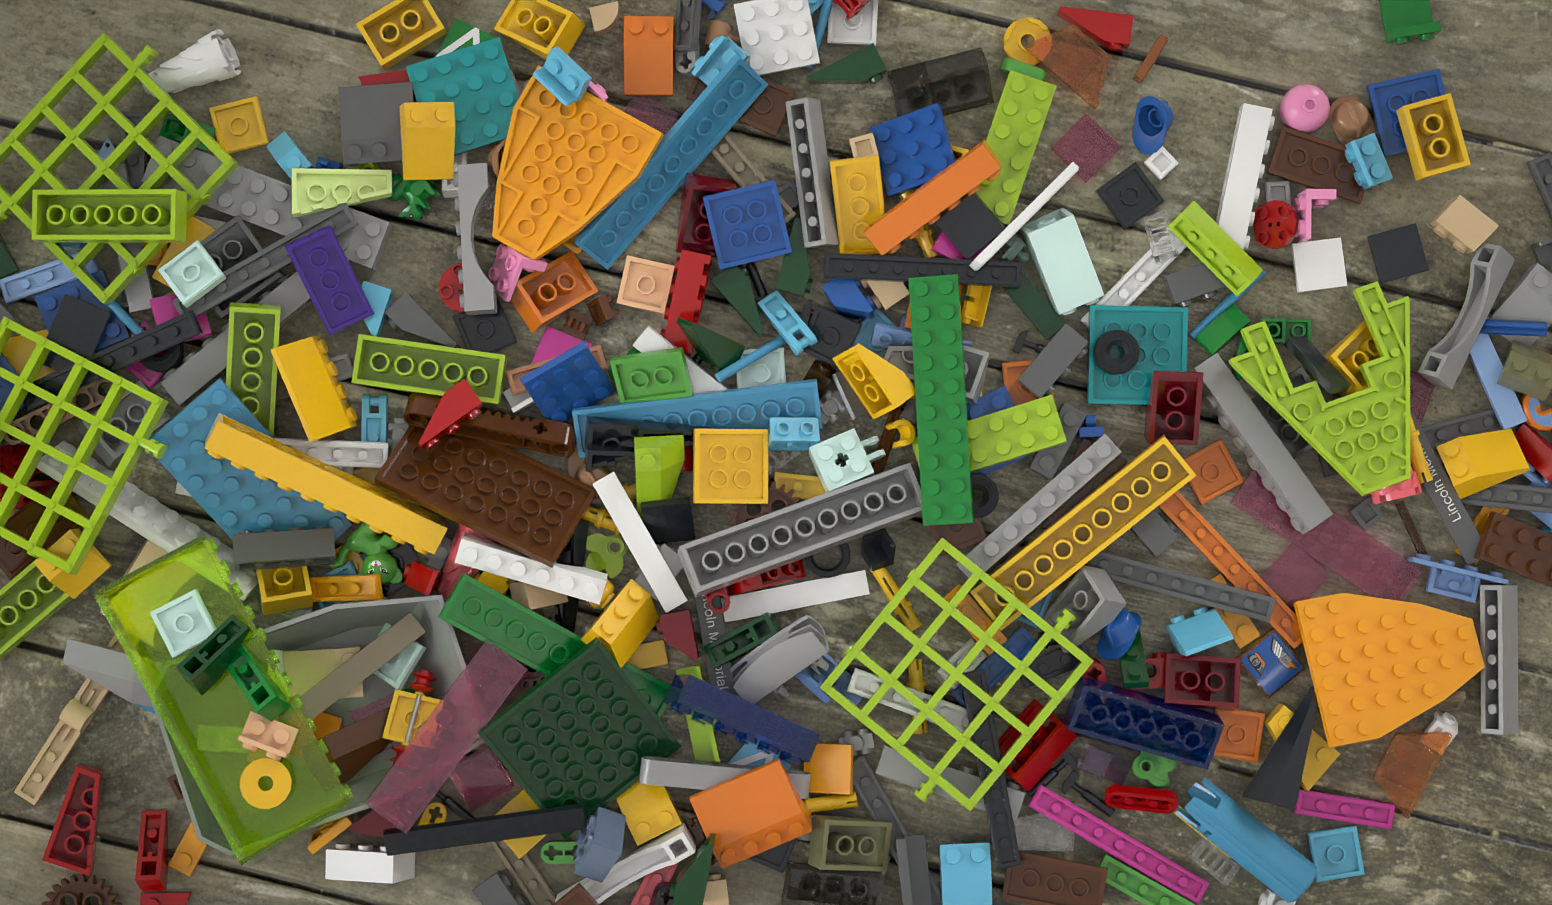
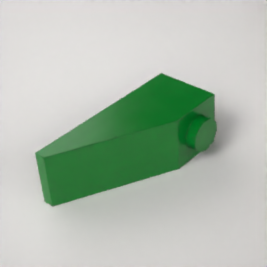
M241 644L227 669L256 713L272 722L291 704L278 685L246 647Z

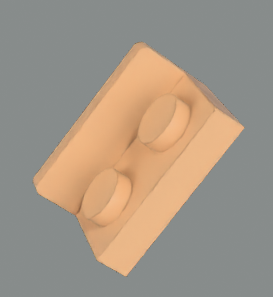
M250 711L242 734L239 735L237 740L243 742L241 747L254 752L257 751V748L266 750L267 757L280 761L282 757H289L300 729L276 720L271 722L263 716Z

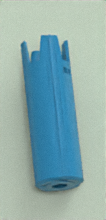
M1206 777L1202 779V783L1208 789L1195 782L1186 792L1191 799L1184 807L1187 812L1178 807L1175 813L1287 903L1295 902L1314 881L1317 875L1316 865Z

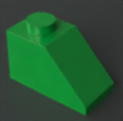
M167 113L159 135L181 143L191 131L175 115ZM196 121L214 139L216 129ZM202 142L195 148L206 152L209 150Z

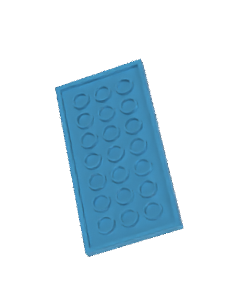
M221 378L215 381L149 438V440L155 439L158 443H163L167 446L166 453L158 461L232 540L233 534H238L241 531L263 533V531L268 529H275L280 532L288 531L291 528L312 530L317 526L334 528L335 541L353 525L352 521L347 519L346 515L339 510L337 513L331 512L323 507L324 503L314 500V502L307 501L300 496L301 493L293 489L291 492L278 487V482L270 478L268 481L256 477L254 475L255 472L248 468H245V470L238 469L231 465V460L224 457L220 460L207 453L205 441L219 413L275 438Z

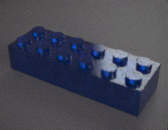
M690 674L675 675L664 700V703L670 705L669 710L683 715V713L692 715L691 720L705 725V723L714 725L713 730L727 735V733L736 735V741L746 745L749 743L758 745L756 748L758 751L768 755L770 753L779 755L778 758L782 762L790 765L792 763L800 765V762L809 763L820 737L818 733Z
M1081 676L1077 681L1064 717L1068 731L1207 770L1225 726L1218 714L1194 707L1165 704L1162 698L1131 689H1124V687Z

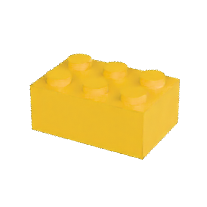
M395 0L356 23L385 71L448 33L428 0Z
M1451 93L1405 105L1396 110L1416 181L1463 169L1471 165Z

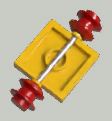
M419 669L418 673H412L416 677V681L409 685L415 691V694L395 689L382 738L402 743L392 748L396 752V757L390 758V761L394 762L393 766L396 768L408 770L409 766H414L410 759L411 756H415L417 753L410 747L416 746L432 750L444 700L425 696L424 693L428 694L434 691L430 687V683L437 679L432 677L433 672Z

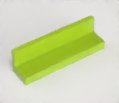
M1192 201L1167 226L1236 296L1252 284L1263 271L1195 201Z
M697 664L676 669L695 761L719 763L721 758L701 666Z

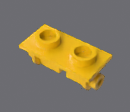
M968 285L966 296L969 297V301L964 300L961 312L964 325L983 327L992 286Z

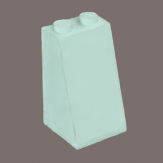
M1062 207L1025 223L1019 229L1053 309L1059 315L1071 314L1077 310L1076 307L1083 304L1086 306L1092 305L1099 301V297L1104 296L1077 222L1071 212Z

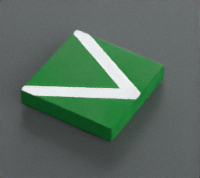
M455 18L436 57L495 39L496 37Z

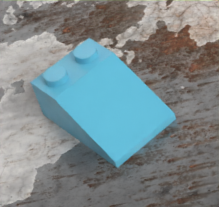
M1207 606L1193 610L1194 615L1186 618L1184 614L1175 616L1170 619L1171 623L1165 625L1175 653L1189 656L1234 639L1217 611L1213 608L1208 609Z
M990 843L940 845L939 864L942 905H992Z

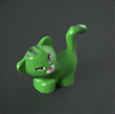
M365 522L348 535L345 543L340 548L338 558L335 559V565H327L333 569L344 566L349 552H363L367 554V557L364 559L362 569L358 575L380 574L381 585L388 583L400 584L403 580V574L397 566L396 559L387 552L388 549L396 548L399 543L391 539L392 535L384 534L382 538L379 537V533L369 529V524Z

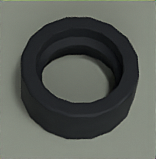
M848 543L838 545L842 555L839 564L834 568H820L814 562L812 555L804 558L806 566L819 577L831 578L838 576L846 569L850 562L851 552Z

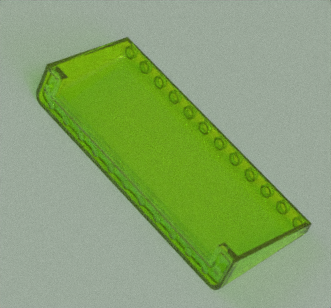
M205 534L96 590L93 592V595L219 823L240 865H243L351 805L350 799L354 796L347 784L341 785L338 779L341 772L335 761L329 763L325 755L329 750L323 739L317 741L313 733L317 728L310 716L304 717L301 711L304 705L299 695L293 696L288 688L292 683L287 673H280L276 666L280 661L273 649L268 651L264 644L268 639L261 627L256 629L252 622V619L256 617L249 604L244 606L239 597L243 596L239 585L237 582L232 584L227 575L231 571L225 560L219 561L215 553L219 549L212 537L207 539ZM194 589L198 590L216 628L232 614L249 627L250 631L242 644L278 685L291 704L290 707L274 719L300 729L289 757H282L280 760L290 771L292 789L287 799L277 807L271 809L256 808L245 800L240 789V778L245 767L255 760L270 758L266 756V750L257 748L256 752L241 747L243 742L237 740L239 735L242 734L250 711L255 713L256 711L228 669H226L221 679L203 696L186 683L176 666L198 646L172 658L150 614L151 611ZM262 777L259 781L260 788L263 791L270 790L273 786L271 777Z

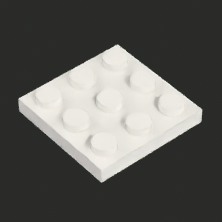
M753 0L734 4L741 46L750 56L745 63L759 76L820 64L808 0Z

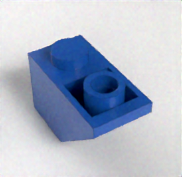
M833 279L822 286L825 295L837 313L868 319L875 317L873 308L876 306L869 295L864 297L859 290L862 288L859 280Z

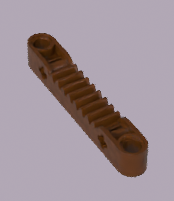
M412 393L408 398L403 417L404 421L411 426L426 429L442 397ZM487 410L484 414L480 413L470 421L468 418L460 423L461 427L452 433L453 435L560 457L571 456L576 443L575 429L571 424L544 418H536L530 422L527 417L521 422L519 416L511 420L510 414H506L502 418L500 412L497 411L492 416L490 410Z

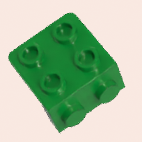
M1379 0L1386 44L1395 42V45L1410 43V40L1413 39L1428 41L1434 39V36L1442 31L1440 21L1433 22L1430 0Z

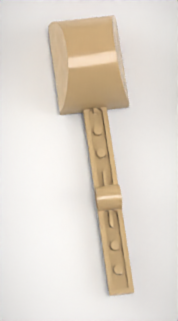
M146 539L100 611L102 615L120 625L107 647L134 652L143 640L157 650L164 652L167 646L150 612L194 589H197L201 595L210 579ZM89 678L85 680L76 696L63 709L59 717L60 721L14 793L33 805L38 804L110 690Z

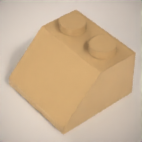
M1461 195L1448 200L1430 222L1435 227L1433 231L1442 238L1447 237L1454 242L1452 245L1456 250L1461 253L1466 252L1467 254L1474 252L1499 226Z

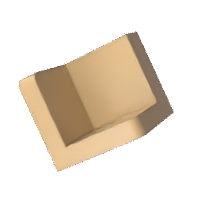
M873 133L849 139L848 144L851 147L853 158L878 155Z

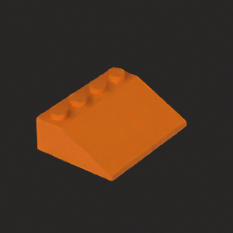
M780 758L689 796L706 839L711 833L716 834L713 854L722 869L812 832L811 815Z

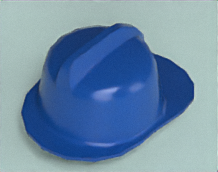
M1147 96L1142 98L1137 105L1132 138L1137 149L1144 154L1156 153L1163 145L1166 131L1172 126L1174 120L1173 112L1168 106V101H1160L1155 97Z
M1123 608L1110 624L1102 628V634L1097 645L1098 654L1101 658L1115 660L1122 657L1129 650L1142 624L1138 613L1129 612Z

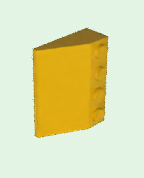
M320 336L308 337L271 349L309 442L330 438L357 426L356 412L352 407H349L346 400L348 397L347 391L338 381L336 376L338 375L337 367L334 362H330L327 355L329 351L328 346Z

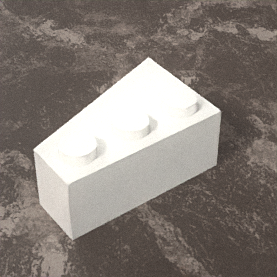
M336 843V847L326 849L325 879L393 884L415 878V852L387 856L385 846L373 847L371 844H360L358 847H351L350 843Z

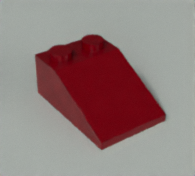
M686 173L681 197L676 252L681 253L682 250L717 257L703 196L736 189L734 180Z
M1153 371L1144 429V437L1148 444H1153L1164 435L1171 445H1198L1203 372Z
M1167 653L1164 703L1209 710L1235 711L1239 708L1241 659L1197 655L1184 656Z

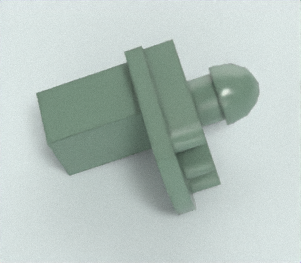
M1013 235L1004 244L1009 249L999 261L1011 262L1016 256L1019 259L1018 261L1022 263L1029 262V253L1022 249L1026 244L1016 235Z

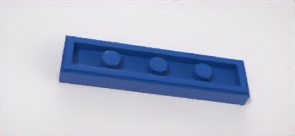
M1020 626L1007 638L1008 640L1002 646L1019 660H1022L1037 641ZM994 651L975 670L985 669L988 690L990 691L1014 667ZM960 683L950 694L966 708L962 684Z

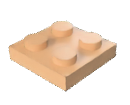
M627 255L616 303L665 314L675 266Z

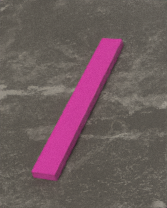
M1040 784L1028 804V807L1195 904H1199L1210 884Z

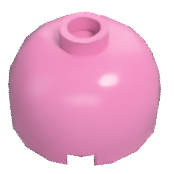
M1303 84L1293 87L1285 94L1280 102L1279 113L1282 122L1287 127L1307 134L1316 131L1324 125L1329 116L1330 104L1323 90L1315 85Z

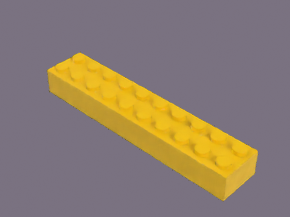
M221 413L218 414L206 438L205 449L208 450L207 453L212 457L220 460L222 457L232 461L231 465L238 469L245 470V468H248L255 472L254 475L265 481H268L270 478L278 482V487L289 492L292 489L301 493L300 496L307 501L314 502V500L324 503L323 507L331 512L337 513L339 510L347 514L346 518L355 523L365 522L369 524L368 528L379 534H382L384 531L392 535L391 539L400 544L408 542L414 545V549L422 554L427 555L428 552L435 554L448 529L445 518L341 469L328 465L317 458H313L294 447L285 445Z
M1163 435L989 575L1026 606L1031 608L1197 475ZM980 581L970 590L972 596L993 621L1009 603L983 581ZM1015 609L999 629L1002 631L1021 616L1022 613Z

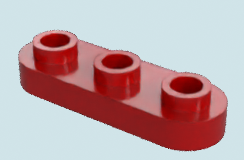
M1113 784L1107 787L1104 792L1105 803L1112 808L1164 814L1175 812L1178 808V795L1170 790Z

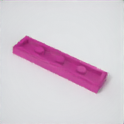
M1299 789L1296 808L1293 810V813L1392 829L1395 805Z

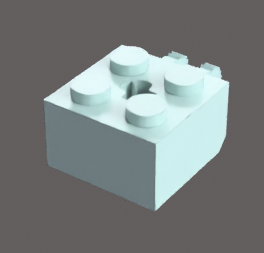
M853 428L809 447L808 455L826 493L874 476L871 462L886 455L885 451L877 450L866 455L864 449L876 445L879 442L878 436H873L860 442ZM842 459L846 461L845 466L840 467L841 464L836 465L837 460Z

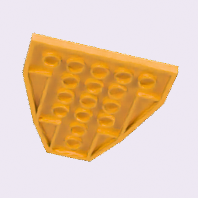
M532 75L513 107L496 183L492 237L532 260L541 259L582 231L640 178L663 139L664 134L587 91L581 100L565 106Z
M1339 593L1293 603L1329 748L1376 740L1444 701L1485 667L1473 619L1418 603L1348 593Z

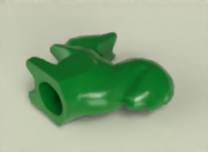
M392 173V196L387 197V199L398 201L405 198L408 205L400 212L399 217L420 220L424 216L421 206L425 209H431L427 198L430 196L438 197L441 193L432 180H403L401 174L395 175Z

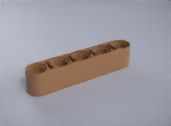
M103 378L77 390L71 404L87 412L101 406L105 397L101 394L100 388L104 383H110L112 386L113 382ZM82 394H87L90 398V403L82 408L78 404V398ZM50 403L13 421L11 425L17 426L22 431L36 437L39 429L33 426L34 418L40 415L45 420L53 404ZM67 412L59 426L77 418V416ZM8 433L4 436L6 442L10 444L20 445L25 443L19 439L13 440Z

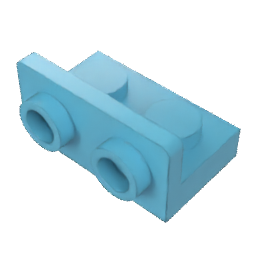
M722 35L716 37L710 43V50L705 56L697 59L691 74L699 77L708 86L735 54L744 62L750 56L731 38Z
M558 46L550 50L544 66L533 73V76L565 106L581 100L592 79Z
M1375 133L1358 140H1353L1345 145V156L1349 163H1353L1356 170L1354 173L1355 180L1364 190L1393 178Z
M771 417L769 420L768 451H809V447L818 444L820 441L818 418Z

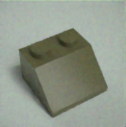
M1512 341L1497 384L1545 401L1552 390V355Z

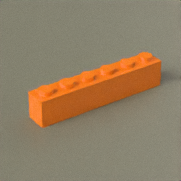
M983 140L867 226L864 231L865 235L881 255L887 252L889 254L894 253L902 246L900 244L901 241L907 237L909 240L913 239L921 232L920 227L926 223L931 225L941 217L939 213L946 208L949 211L955 208L961 202L959 199L966 193L968 196H971L980 189L979 184L985 179L991 181L1001 173L999 169L1002 166V162L986 141Z

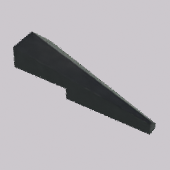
M587 416L585 430L586 472H592L595 468L606 465L608 467L614 466L617 462L628 459L635 460L634 437L684 435V446H687L693 442V429L712 428Z
M581 520L556 563L583 567L589 527L588 520ZM567 595L568 602L556 604L558 614L555 615V620L560 622V626L574 633L579 598Z
M1311 686L1308 693L1296 708L1294 715L1270 749L1263 764L1253 776L1254 778L1247 789L1243 792L1242 797L1295 810L1318 703L1314 687Z

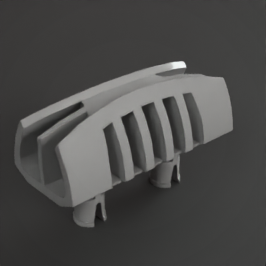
M805 615L763 642L729 669L731 673L736 675L733 678L735 682L733 688L749 706H752L769 693L779 702H783L781 695L788 699L790 690L783 683L807 666H810L817 675H821L820 667L825 671L828 670L829 663L822 656L830 648L826 633L821 624L811 616Z

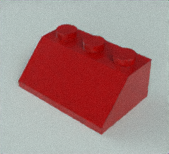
M1033 699L1017 718L1028 726L1044 706L1036 699ZM1051 713L1004 771L1029 792L1076 739L1077 735ZM1012 725L998 739L1001 758L1022 734Z

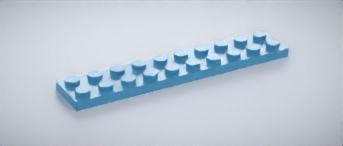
M735 54L663 137L640 178L591 221L573 242L608 270L684 183L686 173L692 174L769 84Z
M817 379L695 393L689 397L666 400L613 403L572 408L579 458L585 457L587 416L711 427L712 429H768V435L770 434L769 420L771 417L818 418L819 429H823Z

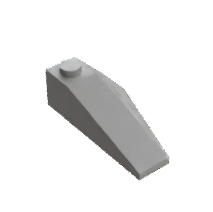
M963 345L966 400L968 403L976 405L985 381L990 353ZM888 346L884 360L902 370L915 383L913 347Z
M68 639L63 658V664L130 703L153 707L149 695L167 659L74 639Z

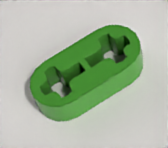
M1003 58L999 69L1005 74H1009L1010 70L1041 81H1045L1047 72L1043 69L1011 58Z
M575 840L548 841L541 848V858L548 864H576L573 862L574 854H566V850H573L574 846L578 844L575 843ZM550 846H554V850H563V854H556L554 859H550V855L545 854V851L549 850Z

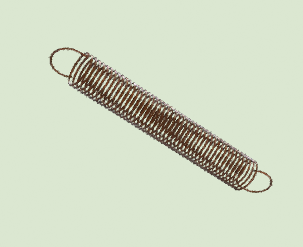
M1401 502L1397 503L1404 511V513L1399 511V515L1407 522V524L1405 522L1403 524L1406 529H1409L1407 531L1409 536L1413 537L1411 541L1413 545H1416L1415 550L1419 554H1427L1426 548L1421 542L1422 539L1417 534L1416 527L1412 524L1413 520L1409 516L1410 513Z

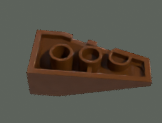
M390 707L301 747L311 771L326 791L350 781L373 757L391 742V740L382 738Z

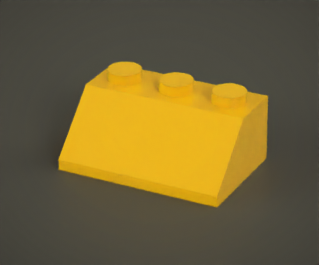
M631 579L620 589L581 640L588 644L597 637L620 668H622L656 625V621L660 620L651 595Z

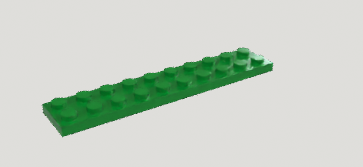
M959 275L908 278L923 526L974 523Z
M464 573L460 576L438 616L440 619L546 676L587 645L581 640L582 637ZM626 662L621 669L658 717L661 718L676 688Z

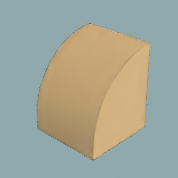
M618 1L589 8L596 36L609 32L618 22L620 15Z

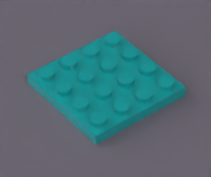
M500 37L406 66L417 102H454V156L503 141L507 137L513 107L518 101L519 96Z
M1089 305L1087 404L1147 405L1153 371L1187 372L1188 307ZM1112 330H1124L1130 333L1137 340L1140 349L1139 359L1134 368L1118 375L1102 371L1097 366L1093 356V349L1097 339L1102 334ZM1118 345L1112 346L1110 349L1111 357L1113 359H1120L1123 355V349Z

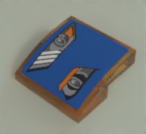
M1273 627L1235 657L1241 659L1242 669L1267 699L1306 669L1293 650Z

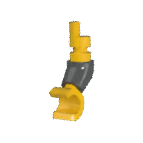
M915 394L904 402L905 407L899 416V420L888 423L885 426L888 430L896 428L900 433V440L893 443V449L910 445L915 438L914 427L917 425Z

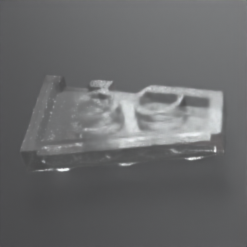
M1039 812L1019 817L1017 821L1013 820L1019 850L1074 852V833Z

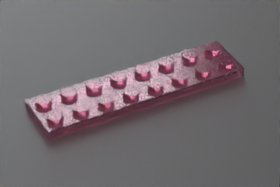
M1253 469L1250 471L1230 501L1231 504L1369 596L1397 601L1405 599L1422 573L1421 569L1334 511H1332L1333 515L1302 535L1300 531H1297L1292 526L1291 518L1286 511L1281 510L1277 505L1274 494L1264 487L1259 473Z
M487 639L364 804L407 834L477 739L478 733L488 724L527 671V668Z

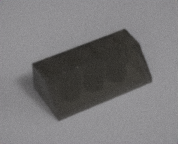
M981 47L886 71L897 118L936 103L941 105L943 116L994 103L988 63Z
M788 861L781 905H883L885 872L820 870L807 863Z

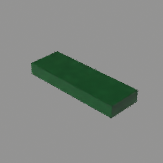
M1023 272L1021 274L1020 288L1002 287L1046 340L1065 324Z

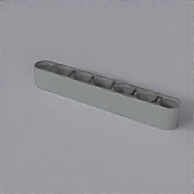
M644 756L641 760L639 782L648 785L705 790L755 769L757 766ZM786 769L800 797L808 799L811 773Z

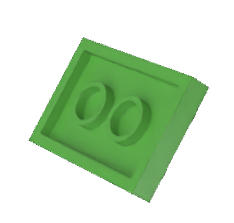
M683 347L615 356L610 359L620 403L666 400L693 395L694 391Z

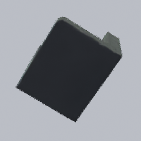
M885 528L863 535L861 556L871 571L894 564L896 545Z

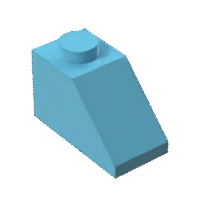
M286 131L266 146L290 179L292 168L315 169Z
M363 281L361 287L375 313L365 318L364 321L371 335L380 337L387 318L385 311L390 307L395 291Z

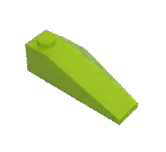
M684 435L634 437L636 506L642 521L641 502L672 499L684 462Z

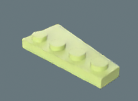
M292 168L291 170L292 218L335 209L343 203L350 206L392 196L391 170Z

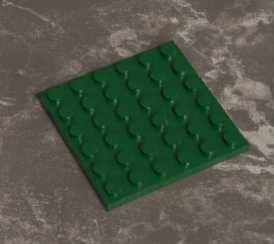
M597 637L477 730L481 738L539 809L583 803L585 822L590 814L593 815L598 807L605 808L639 781L642 757L668 758L681 747ZM574 831L560 832V834L566 839Z

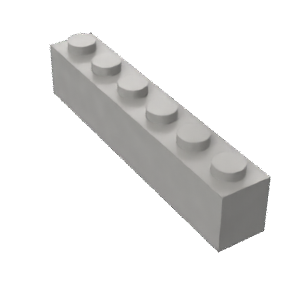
M809 97L787 101L786 109L804 247L819 249L839 245L821 102L819 99Z
M1480 585V642L1485 665L1481 670V733L1515 734L1519 733L1518 585Z
M883 745L875 768V774L921 789L920 784L923 781L926 783L929 777L890 745ZM916 749L913 751L932 768L941 759L937 757V760L934 761L927 758L928 754ZM950 762L941 775L966 796L970 797L980 785L979 775L974 774V769L963 765L960 766V769L952 767ZM1007 781L1006 785L1012 817L1014 821H1017L1026 793L1020 790L1021 785ZM936 784L933 788L935 790L934 794L957 801L939 785ZM982 797L975 805V808L985 811Z

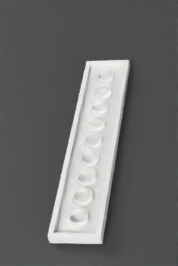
M64 440L55 447L74 457L78 450L75 446ZM45 454L41 457L36 468L60 483L69 465ZM90 457L87 465L112 478L114 471L105 468L94 458ZM82 473L72 491L97 506L107 486ZM126 481L109 515L242 601L258 587L256 570L235 571L233 549L220 542L218 538L200 529L196 524L189 522L176 511L164 506L156 498L147 495L134 484Z

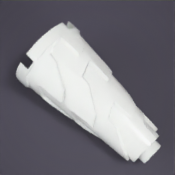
M217 29L198 39L197 43L182 51L179 55L160 64L159 68L148 75L167 93H176L193 86H201L213 81L233 78L239 75L241 70H235V68L240 66V63L229 38L222 40L220 36L225 33ZM142 83L145 92H146L148 95L152 94V96L156 97V96Z

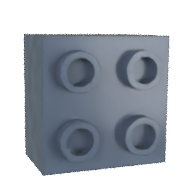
M598 807L593 815L590 814L588 816L586 829L579 830L575 840L578 848L573 857V862L576 863L574 874L600 883L604 881L622 854L626 816L602 807Z

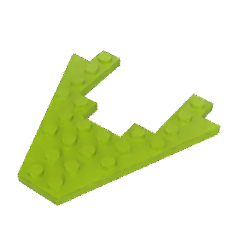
M1378 281L1353 291L1381 356L1359 366L1368 388L1327 403L1316 380L1293 388L1265 321L1245 327L1240 331L1249 352L1231 358L1228 361L1362 497L1411 478L1410 299L1407 296L1387 303Z

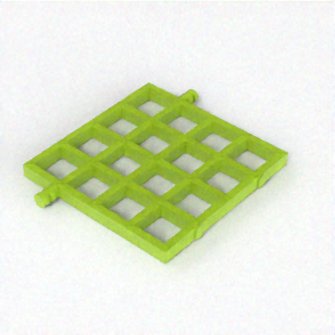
M102 33L0 144V165L16 150L35 170L13 195L0 184V200L2 201L0 204V226L9 217V214L13 212L32 231V215L22 205L33 195V190H37L45 181L54 190H70L53 172L76 147L97 167L78 189H98L107 178L118 189H133L115 169L140 145L160 166L139 189H158L171 176L191 196L187 201V221L203 204L211 200L213 193L240 165L143 70L159 55L150 45L147 44L144 50L140 51L133 60L109 35ZM109 49L129 70L104 95L84 74ZM140 80L160 101L135 126L115 105ZM78 83L97 104L73 129L53 108ZM171 111L191 133L166 157L146 136ZM109 114L129 135L104 160L84 139ZM47 117L66 138L42 162L23 143V140ZM202 142L223 164L198 189L177 167ZM60 243L44 244L103 304L110 305L135 277L144 272L145 266L167 243H148L137 256L124 243H108L129 265L106 289L84 267L107 243H88L75 258Z
M3 317L0 322V355L13 331L36 342L37 345L20 376L0 367V377L15 384L0 411V444L5 434L8 433L31 445L14 478L0 472V483L8 486L0 502V536L27 550V554L38 559L40 557L69 574L77 575L143 449L145 448L146 453L149 455L153 454L157 459H161L166 453V445L158 443L155 439L149 440L169 401ZM50 351L75 363L58 396L33 384ZM88 370L113 382L96 416L71 404ZM126 390L152 402L134 436L109 423ZM28 392L53 404L36 437L11 425ZM66 411L91 424L74 457L49 445ZM104 431L129 444L112 478L87 465ZM44 453L69 465L52 498L26 486ZM82 473L107 486L90 519L64 506ZM21 494L46 507L29 540L4 527ZM59 515L84 527L67 561L42 548Z
M942 537L920 565L912 569L907 576V581L854 646L851 644L845 651V657L823 682L820 689L929 777L926 783L923 781L920 784L922 787L920 790L916 789L914 791V794L920 800L926 803L928 800L927 795H932L935 792L933 788L937 784L971 811L1094 660L1061 634L1064 628L1068 629L1071 626L1068 623L1071 620L1074 622L1077 618L1071 612L1064 608L1062 611L1064 614L1062 617L1058 616L1055 619L1057 623L1052 627ZM943 549L972 572L971 576L949 602L920 579ZM979 579L1009 602L986 631L956 608ZM913 586L917 587L943 609L920 638L891 615ZM1015 609L1019 610L1044 631L1043 635L1022 660H1019L992 638ZM950 615L979 638L956 667L927 644ZM884 621L913 644V647L891 674L862 651V648ZM1052 638L1081 661L1058 690L1029 668L1030 664ZM986 644L1015 667L992 697L963 674ZM920 651L950 674L927 703L898 680ZM855 657L884 680L862 709L832 686ZM1022 674L1051 697L1028 726L999 703ZM956 681L985 703L984 707L963 732L934 710L935 706ZM891 687L920 710L898 738L894 737L869 716V713ZM993 710L1022 733L999 762L970 739ZM927 716L956 739L934 768L904 745ZM963 746L992 769L970 797L966 796L941 775Z

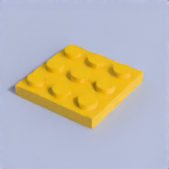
M693 429V503L768 504V429Z

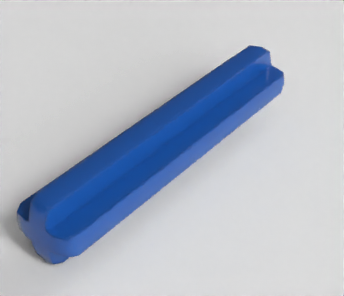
M1486 319L1479 334L1545 337L1547 335V323Z

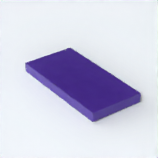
M327 225L285 245L329 335L375 314L331 225Z

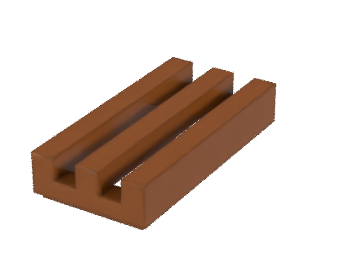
M1163 34L1159 35L1134 75V81L1142 83L1168 42V37Z

